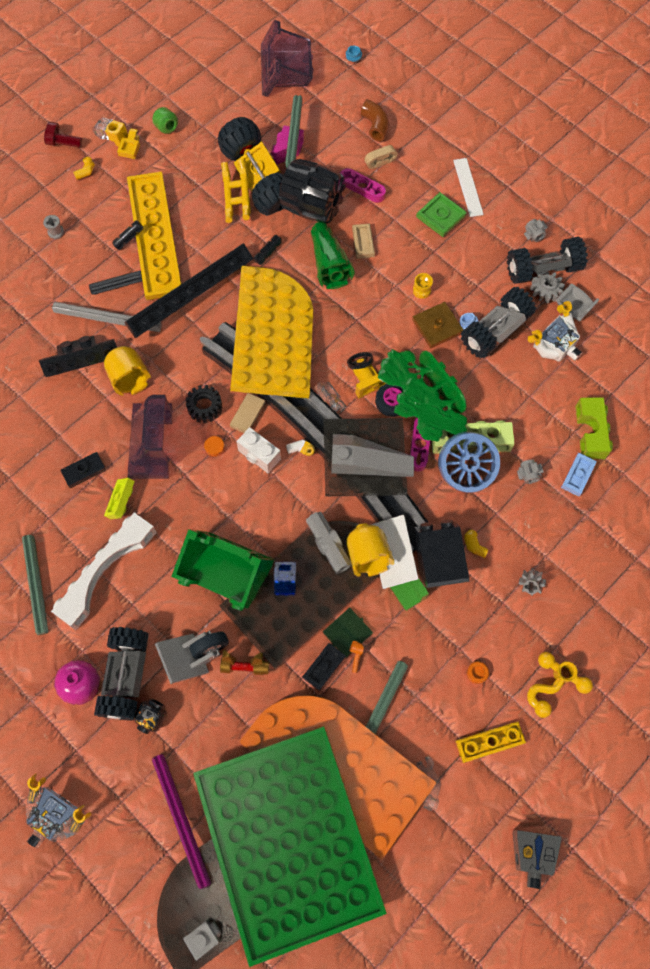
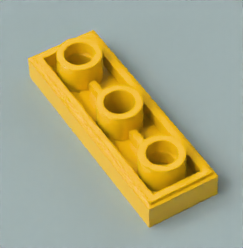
M519 722L455 741L462 763L526 743ZM489 738L494 740V746L489 745Z

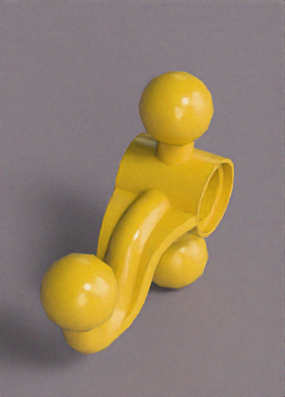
M542 652L538 657V663L542 668L554 670L555 682L552 685H532L527 692V700L534 708L538 717L547 718L551 715L552 707L547 701H538L536 699L537 693H557L563 684L571 681L576 685V689L580 693L588 694L593 689V683L588 677L577 676V668L573 663L563 662L559 664L555 661L552 653ZM562 667H565L569 670V678H565L562 676Z

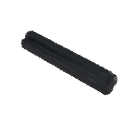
M141 270L89 284L90 292L94 295L143 281Z

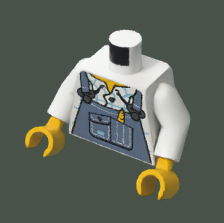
M565 301L563 305H558L557 311L563 313V316L559 315L542 333L540 330L532 331L533 335L528 336V342L534 343L533 347L542 358L560 362L568 355L576 361L583 353L575 347L580 339V335L578 334L572 314L569 313L572 310V304L569 301Z

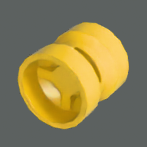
M420 273L415 277L413 294L417 298L425 299L430 295L433 279L429 274Z

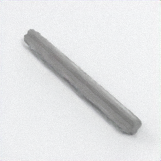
M54 302L52 306L54 313L126 326L124 322L132 317L131 315L61 302ZM159 322L149 330L160 332L162 327L161 322Z

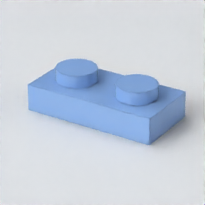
M578 453L561 488L579 497L597 461Z

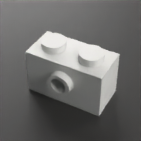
M250 427L236 441L238 451L249 462L258 465L268 474L281 460L280 450Z

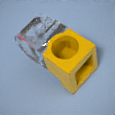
M103 117L98 120L92 129L97 137L113 141L118 147L122 137L128 138L129 135L124 123Z

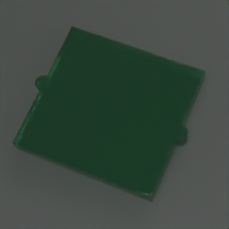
M350 607L322 632L334 647L346 655V658L352 653L349 650L353 641L362 644L373 634L370 628L363 622V618H359Z

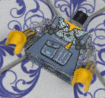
M35 773L27 781L29 793L26 807V824L34 829L27 843L38 849L45 838L50 841H63L77 834L85 820L91 817L92 813L89 812L84 815V811H82L85 807L84 805L78 808L51 788L43 787L41 789V786L46 782V778L42 777L37 782V774Z

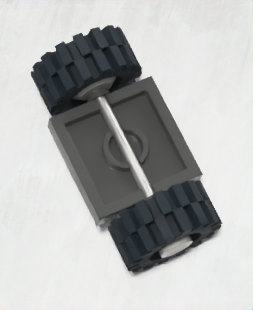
M579 236L564 239L560 245V253L555 251L530 256V252L528 253V249L525 247L510 250L507 255V270H509L508 274L511 276V281L515 284L530 281L533 271L538 275L547 274L550 270L562 271L566 269V272L584 270L588 261L586 259L588 257V253H586L587 248L584 247L585 242Z
M127 627L110 628L107 647L122 651L108 653L101 696H97L95 716L118 720H134L137 701L123 697H139L149 633Z

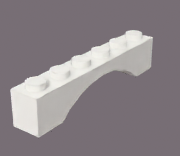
M133 513L131 517L128 516L123 521L121 529L111 535L109 543L105 548L97 552L95 560L82 570V575L79 579L70 584L67 589L68 592L64 597L59 598L55 602L51 612L76 631L90 614L92 593L101 575L120 557L143 549L157 533L154 526L136 513Z

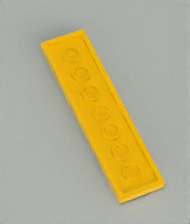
M162 171L127 177L133 221L138 220L144 227L142 231L136 233V241L146 300L161 298L181 285Z

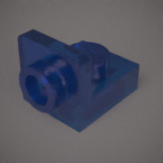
M275 562V595L296 594V562Z

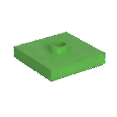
M439 192L417 212L416 217L440 236L444 237L466 216L467 212Z

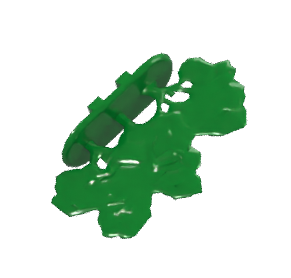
M391 349L388 352V357L382 360L378 378L388 385L399 386L403 389V392L397 395L398 405L395 406L394 413L405 418L418 417L416 428L422 438L428 441L438 442L443 435V430L454 435L466 432L467 418L460 414L466 411V400L456 385L458 382L454 376L450 377L445 371L446 366L442 361L438 362L430 352L425 350L419 356L420 366L415 364L416 357L413 352L408 350L398 352ZM408 368H416V371L420 370V372L412 373L408 371ZM424 374L432 383L433 387L428 386L424 382ZM447 406L448 410L444 411L443 408Z

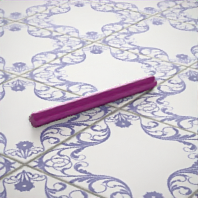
M162 754L152 758L154 768L199 889H204L211 884L209 875L165 756Z

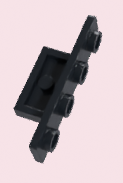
M94 335L90 337L83 336L79 340L65 341L57 345L58 355L40 359L39 363L44 376L50 377L104 362L107 354L117 348L114 339L97 344Z

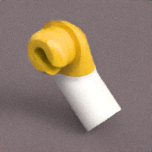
M299 440L286 445L288 454L298 451L306 456H311L315 452L314 445L305 440Z

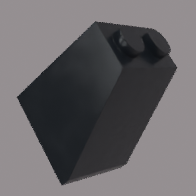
M443 520L440 524L422 523L420 526L414 527L419 575L427 588L470 582L461 528L455 521Z

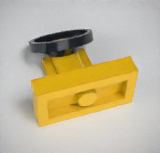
M369 352L354 354L347 360L348 367L353 369L354 374L359 380L355 390L359 399L379 390L381 386L386 384L378 378V374L371 365L374 358Z

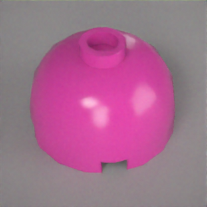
M74 660L64 664L57 671L54 687L57 695L64 702L72 705H83L96 696L100 676L90 663Z

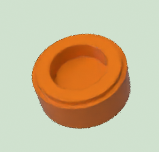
M211 436L204 443L205 451L211 457L220 456L224 452V442L220 437Z
M473 662L467 668V678L474 684H482L489 677V669L482 662Z

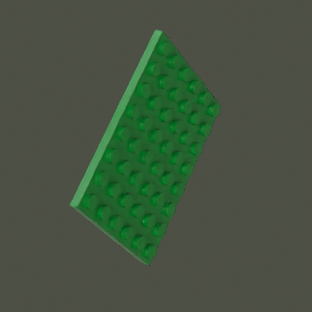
M324 727L193 773L249 967L387 914Z

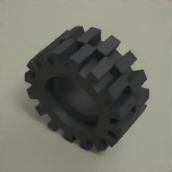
M199 385L198 390L195 387L192 388L193 393L189 391L188 397H186V407L193 420L196 418L199 423L201 420H203V423H207V419L212 422L213 417L217 419L219 417L218 413L221 414L222 411L219 392L215 391L212 386L209 389L208 385H205L204 388ZM201 399H209L212 403L207 409H199L197 402Z

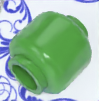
M167 107L158 108L153 114V124L162 133L170 134L177 128L178 118Z

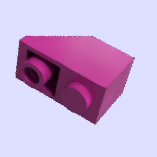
M284 125L282 131L278 132L277 143L272 147L271 156H273L276 164L286 161L289 126ZM299 129L296 157L299 156L304 144V130Z

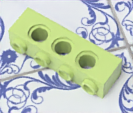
M500 420L494 423H486L485 421H478L476 423H467L465 426L467 428L466 432H476L488 437L495 444L498 452H511L515 444L512 422ZM443 430V435L439 441H432V454H439L445 442L450 439L448 435L454 434ZM488 434H493L496 438H491ZM465 439L459 441V445L462 449ZM471 442L468 445V451L470 453L476 452L478 448L476 442ZM482 443L483 449H485L486 445ZM456 445L450 449L453 453H460Z

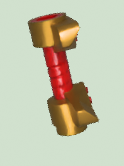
M224 650L220 662V673L230 674L233 671L241 670L250 671L254 675L264 676L269 673V662L263 660L262 652L251 658L250 663L236 662V658Z

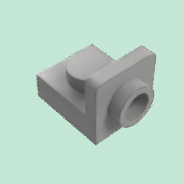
M207 920L183 938L195 960H198L221 942L219 936L222 933L215 922L210 923Z

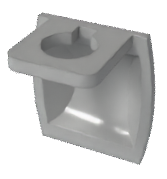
M571 283L555 301L558 305H563L565 301L571 302L572 310L569 313L580 322L597 304L599 299L597 298L593 302L585 292Z

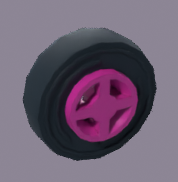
M384 384L379 388L376 393L375 403L382 414L390 417L399 416L394 413V409L398 405L397 395L403 392L402 387Z

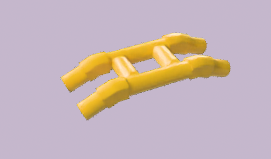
M245 159L238 160L241 180L231 181L228 162L221 163L225 194V221L227 223L232 222V205L242 204L243 219H250L251 207ZM241 187L242 196L232 198L231 189Z

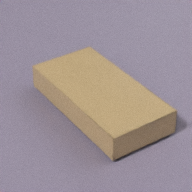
M370 223L352 225L356 259L374 257L375 252Z
M247 393L232 419L230 427L242 433H245L249 427L252 428L265 405V400Z

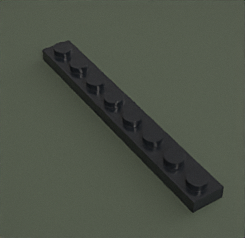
M241 244L124 322L134 338L139 337L253 260L252 255L245 244Z

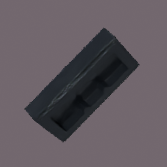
M95 452L60 471L68 487L72 488L106 471V468L98 453Z

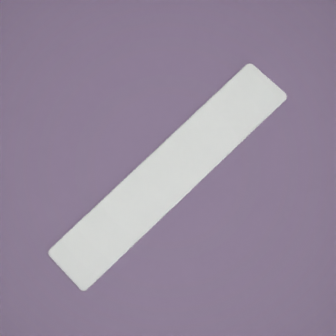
M467 159L453 160L470 217L483 215Z

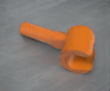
M353 641L349 651L355 653L352 672L357 673L359 659L364 651V647L361 643Z

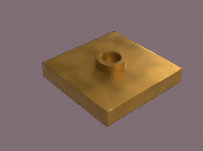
M446 302L412 317L413 322L430 349L461 335L463 328Z

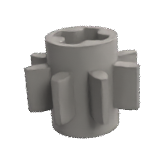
M533 219L526 224L524 235L531 242H539L546 236L545 229L548 227L544 221Z
M535 460L522 462L520 464L521 467L517 471L519 480L523 479L526 484L538 482L540 476H542L541 473H544L542 465L537 464Z
M534 568L528 572L524 570L522 577L519 579V584L523 585L522 592H527L531 596L537 592L541 594L543 587L546 585V580L542 579L543 572H538Z

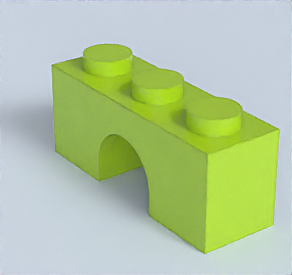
M580 398L575 406L577 424H587L594 431V433H585L581 438V454L591 459H606L613 449L612 441L609 440L610 424L606 418L608 407L604 403V398Z

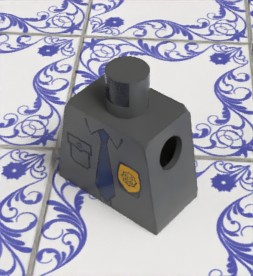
M513 830L516 870L528 872L527 887L541 889L542 874L553 876L555 873L561 837Z

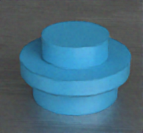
M353 45L346 51L347 60L357 62L362 58V52L358 46Z

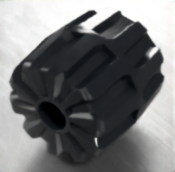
M302 159L293 160L286 169L281 181L279 203H281L283 209L300 217L328 224L337 215L339 204H342L344 198L342 192L346 186L343 184L345 177L315 162Z

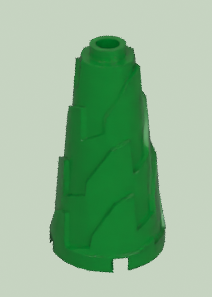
M317 222L312 227L311 237L314 245L318 281L322 287L325 285L326 289L341 288L348 284L347 279L349 277L351 280L353 279L355 273L353 265L349 261L344 249L341 248L337 238L334 237L330 227L328 228L326 223Z

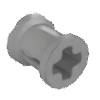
M56 215L47 216L43 224L48 229V236L53 239H60L64 234V229L60 226V219Z

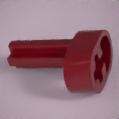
M48 121L44 133L45 145L56 146V144L78 148L82 147L81 137L59 134L58 123Z

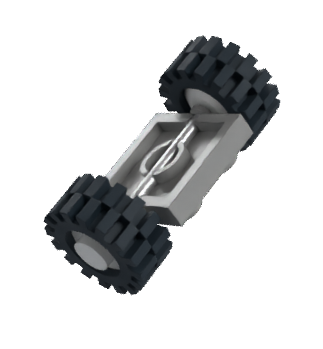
M513 287L502 296L500 300L501 306H496L479 322H472L462 331L461 340L467 346L466 349L470 350L472 355L475 354V357H486L496 348L495 345L497 343L495 341L501 343L536 312V304L532 302V296L529 297V293H525L523 288Z

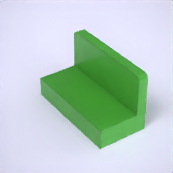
M419 578L390 587L406 611L427 599L429 594Z

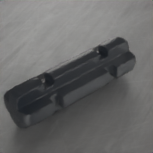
M135 220L131 224L132 227L129 226L119 235L120 238L117 237L113 240L114 247L121 250L125 246L124 243L127 244L137 235V232L142 231L144 227L141 222Z
M274 235L270 239L271 241H268L260 252L254 256V261L257 264H263L265 259L276 250L275 247L282 243V239L278 235Z

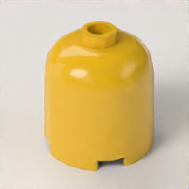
M121 346L111 350L105 357L104 368L117 394L124 396L123 393L131 392L134 395L147 387V380L151 376L136 350L131 347Z
M363 523L358 525L348 535L347 547L354 575L358 577L361 576V573H368L369 577L387 571L389 564H395L386 535L378 526Z

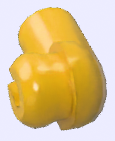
M85 157L83 159V168L73 172L76 180L91 175L95 167L91 157Z
M469 530L464 536L467 550L485 558L489 549L479 545L478 534L475 530Z

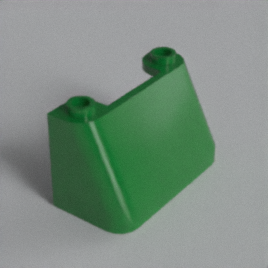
M188 529L171 577L177 579L180 585L190 587V584H197L229 598L232 608L243 611L250 607L271 570L274 559L216 534Z

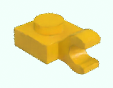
M131 128L128 138L122 137L117 150L118 156L130 159L136 158L140 147L137 129Z

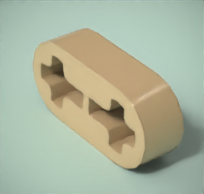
M388 145L368 153L364 160L369 169H375L393 162L397 158L398 153L392 145Z

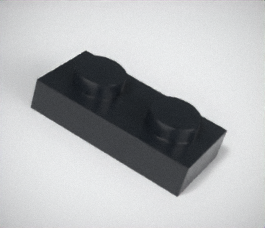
M328 643L302 678L320 691L346 658V655Z

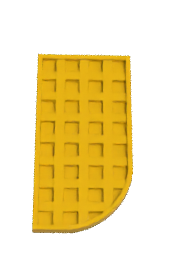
M242 266L230 391L309 399L313 304L305 289L296 280L280 271L251 266Z

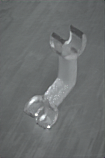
M427 756L425 757L428 764L427 768L421 761L417 762V767L436 782L423 805L424 808L432 811V809H437L439 803L438 795L441 789V781L433 769V759Z

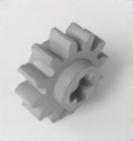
M548 272L545 275L533 277L530 290L534 291L533 297L539 296V302L542 299H545L546 303H549L550 299L556 302L555 300L563 293L565 284L560 283L562 277L555 278V272L552 275H549Z

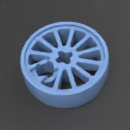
M476 432L458 433L448 439L441 448L438 458L439 471L445 482L452 488L466 493L478 492L487 488L497 477L500 469V455L497 447L488 437ZM465 439L462 449L459 445V441ZM471 442H476L478 447L476 452L470 453L468 451V445ZM482 443L486 445L485 449H483ZM456 445L461 456L451 452L450 449ZM490 451L491 459H479L480 456ZM448 454L459 459L458 461L446 462ZM471 457V460L474 461L473 465L470 464L468 467V465L465 464V460H469ZM492 462L490 470L481 467L480 463ZM459 464L458 467L449 473L447 472V465ZM462 469L456 482H454L451 476ZM480 469L488 473V475L482 480L476 470ZM465 472H467V485H461L460 482ZM471 472L474 473L479 483L472 485Z

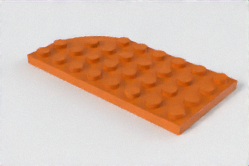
M296 696L281 700L264 710L239 742L250 752H254L324 727L363 844L382 860L433 789L436 782L339 705L330 700L315 696Z

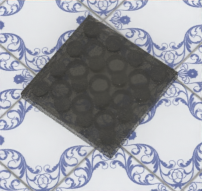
M403 418L323 419L325 497L407 495L406 477L331 473L333 434L354 435L405 453Z

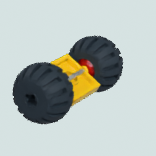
M246 117L232 119L219 131L218 144L221 152L228 159L235 161L233 163L238 171V160L245 159L248 172V188L252 192L254 206L260 213L269 216L283 210L281 203H279V189L283 174H281L269 151L261 142V133L258 126Z

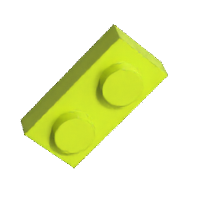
M130 478L117 479L104 514L105 517L109 519L122 518L126 512L128 498L133 492L134 480Z

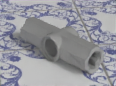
M322 512L310 515L306 519V523L316 538L315 542L320 552L327 557L336 574L346 571L352 564L342 547V542L337 532L331 529Z

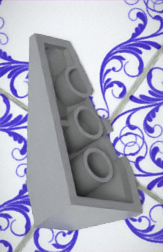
M333 434L331 473L413 477L414 456L354 435Z

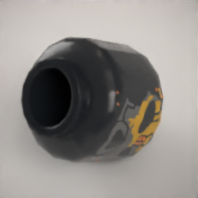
M152 698L149 701H143L134 717V721L138 725L137 729L145 734H149L150 731H159L167 716V712L164 709L165 705Z

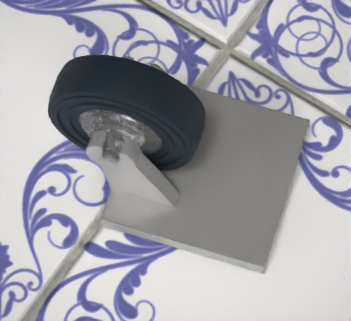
M208 631L194 637V634L160 641L155 646L170 684L208 674L209 671L206 664L220 656L219 651L229 644V640L223 631L215 633Z

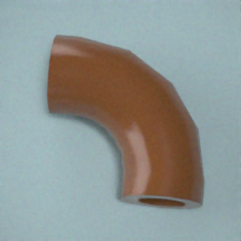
M366 99L361 109V116L367 118L372 123L369 130L370 137L378 142L383 141L389 128L387 114L380 105Z

